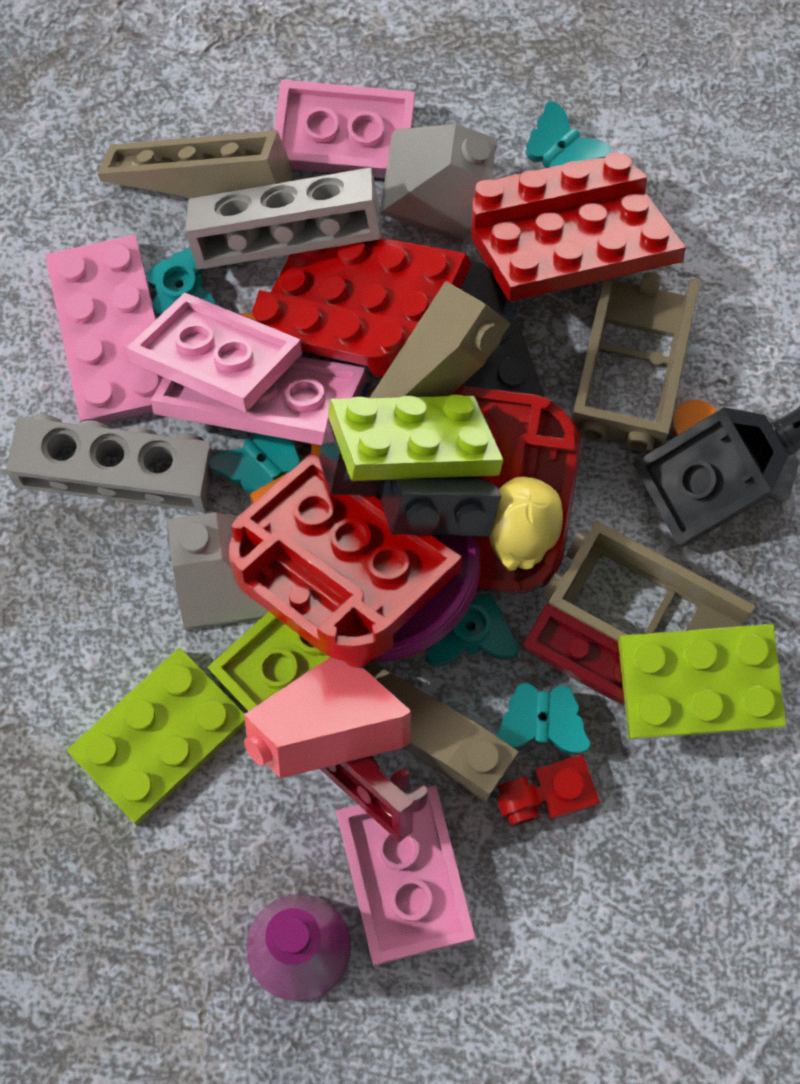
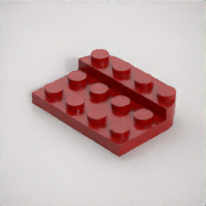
M610 153L605 158L579 162L572 161L560 166L536 171L529 170L521 174L495 180H482L475 187L472 203L471 238L509 302L684 262L686 246L646 194L648 177L640 169L633 166L631 158L623 153Z
M385 238L289 254L271 292L259 290L252 308V314L257 322L300 339L303 352L368 366L374 376L383 377L445 281L460 289L469 271L471 262L466 253Z
M460 386L451 395L475 397L503 457L499 475L473 477L490 482L498 489L516 477L538 479L550 485L558 493L563 510L562 529L559 539L544 554L542 560L539 563H535L534 567L524 570L517 567L516 570L508 571L490 546L489 537L476 536L481 557V573L477 588L511 594L528 593L538 588H543L549 584L554 573L558 571L565 553L581 453L580 436L576 425L559 406L545 397Z
M314 453L306 457L248 507L231 526L233 535L229 543V558L233 576L239 588L319 651L356 668L367 665L373 658L386 653L394 647L393 634L462 570V557L433 536L392 534L381 501L377 497L330 495L319 457Z

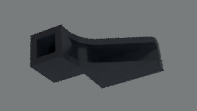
M329 418L327 419L319 460L330 495L379 496L392 534L490 536L501 500L500 491L494 484L473 476L351 481Z

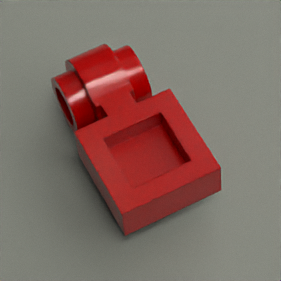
M583 754L535 769L533 775L538 786L536 788L535 785H529L527 777L517 778L499 785L500 796L496 798L502 817L508 818L511 826H518L539 818L538 808L542 804H544L549 821L596 807L600 803Z

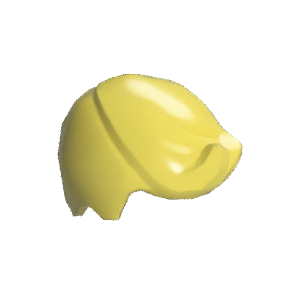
M516 477L499 489L501 500L490 536H488L490 546L508 571L516 570L517 567L524 570L534 567L535 563H539L544 554L559 539L563 520L562 502L558 493L550 485L535 478Z

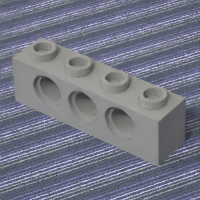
M372 168L188 199L185 233L197 269L381 239L380 204Z
M38 414L33 419L17 417L6 472L16 488L205 512L212 476L209 462L214 455L209 441H204L202 437L191 433H179L176 437L157 435L155 431L144 427H130L128 431L110 429L106 424L97 421L87 420L78 425L63 423L54 416ZM62 449H76L71 458L64 461L55 460V456ZM121 454L124 456L123 460L114 467L102 466L104 459L109 455ZM167 460L172 462L171 467L163 473H152L149 471L150 467L157 461Z

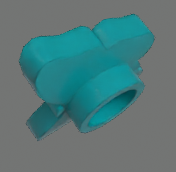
M552 100L546 102L544 112L537 120L536 128L531 131L525 150L526 157L529 160L542 162L546 168L564 165L572 161L579 162L605 158L611 153L609 145L591 138H580V132L577 129L570 130L568 117L564 109L558 102Z
M190 246L172 255L171 260L163 259L147 271V279L158 294L153 300V308L158 317L184 293L217 305L212 295L204 289L205 283L201 276L204 269H197Z
M255 433L254 440L248 439L244 441L243 449L220 452L213 456L209 462L212 473L225 477L232 484H241L244 491L252 493L289 473L300 464V459L296 453L295 445L290 439Z
M479 596L474 603H471L464 617L455 628L430 647L427 653V662L430 666H445L455 661L465 651L469 655H475L479 650H482L486 654L501 660H513L518 657L519 645L512 637L509 625L503 621V612L492 596ZM467 627H473L474 630H473V631H469V630H467L466 628H467Z
M528 683L519 684L508 702V711L503 716L501 727L495 734L496 737L514 749H519L532 740L538 745H545L549 741L562 752L570 755H581L587 752L590 746V741L584 732L583 719L577 715L579 711L578 703L574 698L572 690L563 685L555 687L549 693L548 691L538 692L533 685ZM545 715L547 720L541 721L538 716Z

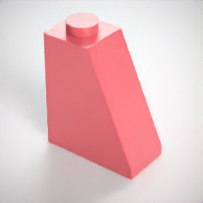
M329 657L244 714L247 736L244 739V745L248 754L258 765L263 766L266 764L280 779L402 749L411 743V711L363 667H351L344 661Z

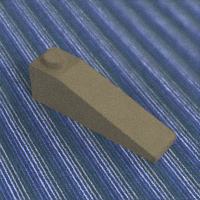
M278 130L110 145L97 175L102 182L196 198L289 182L292 180L294 173Z
M445 281L370 398L450 396L484 365L492 351L500 344L502 336L510 323L485 303Z
M368 663L363 666L366 671L411 711V743L405 746L404 749L484 804H487L513 766L519 751L476 722L376 664Z

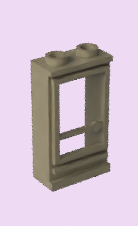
M645 272L640 285L614 280V278L602 281L571 417L582 438L590 441H604L606 439L625 443L628 448L639 452H650L665 443L669 434L700 280L691 278L685 295L659 290L661 276L654 272ZM605 322L672 337L669 357H665L657 351L648 353L601 342ZM599 350L649 361L653 367H659L662 364L667 365L655 421L586 406Z
M595 520L588 534L579 530L566 553V557L572 559L570 566L564 575L558 571L554 573L542 596L549 600L548 604L618 642V638L621 635L628 634L573 605L598 559L603 555L668 590L644 634L654 633L674 594L698 607L686 630L743 626L755 608V605L597 520Z

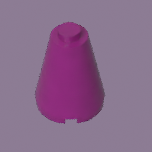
M308 894L286 895L269 903L254 919L248 932L246 943L247 960L255 979L270 994L289 1001L315 999L333 989L346 972L351 953L350 934L340 913L325 900Z

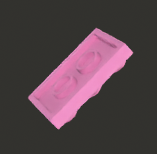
M281 80L274 130L279 132L293 170L341 173L371 167L373 177L385 178L392 133L396 129L412 128L415 92Z
M188 293L181 295L126 347L130 363L243 412H247L302 355L300 339Z
M436 785L427 787V803L423 809L413 813V832L401 842H398L359 805L336 810L373 966L463 944L476 939Z

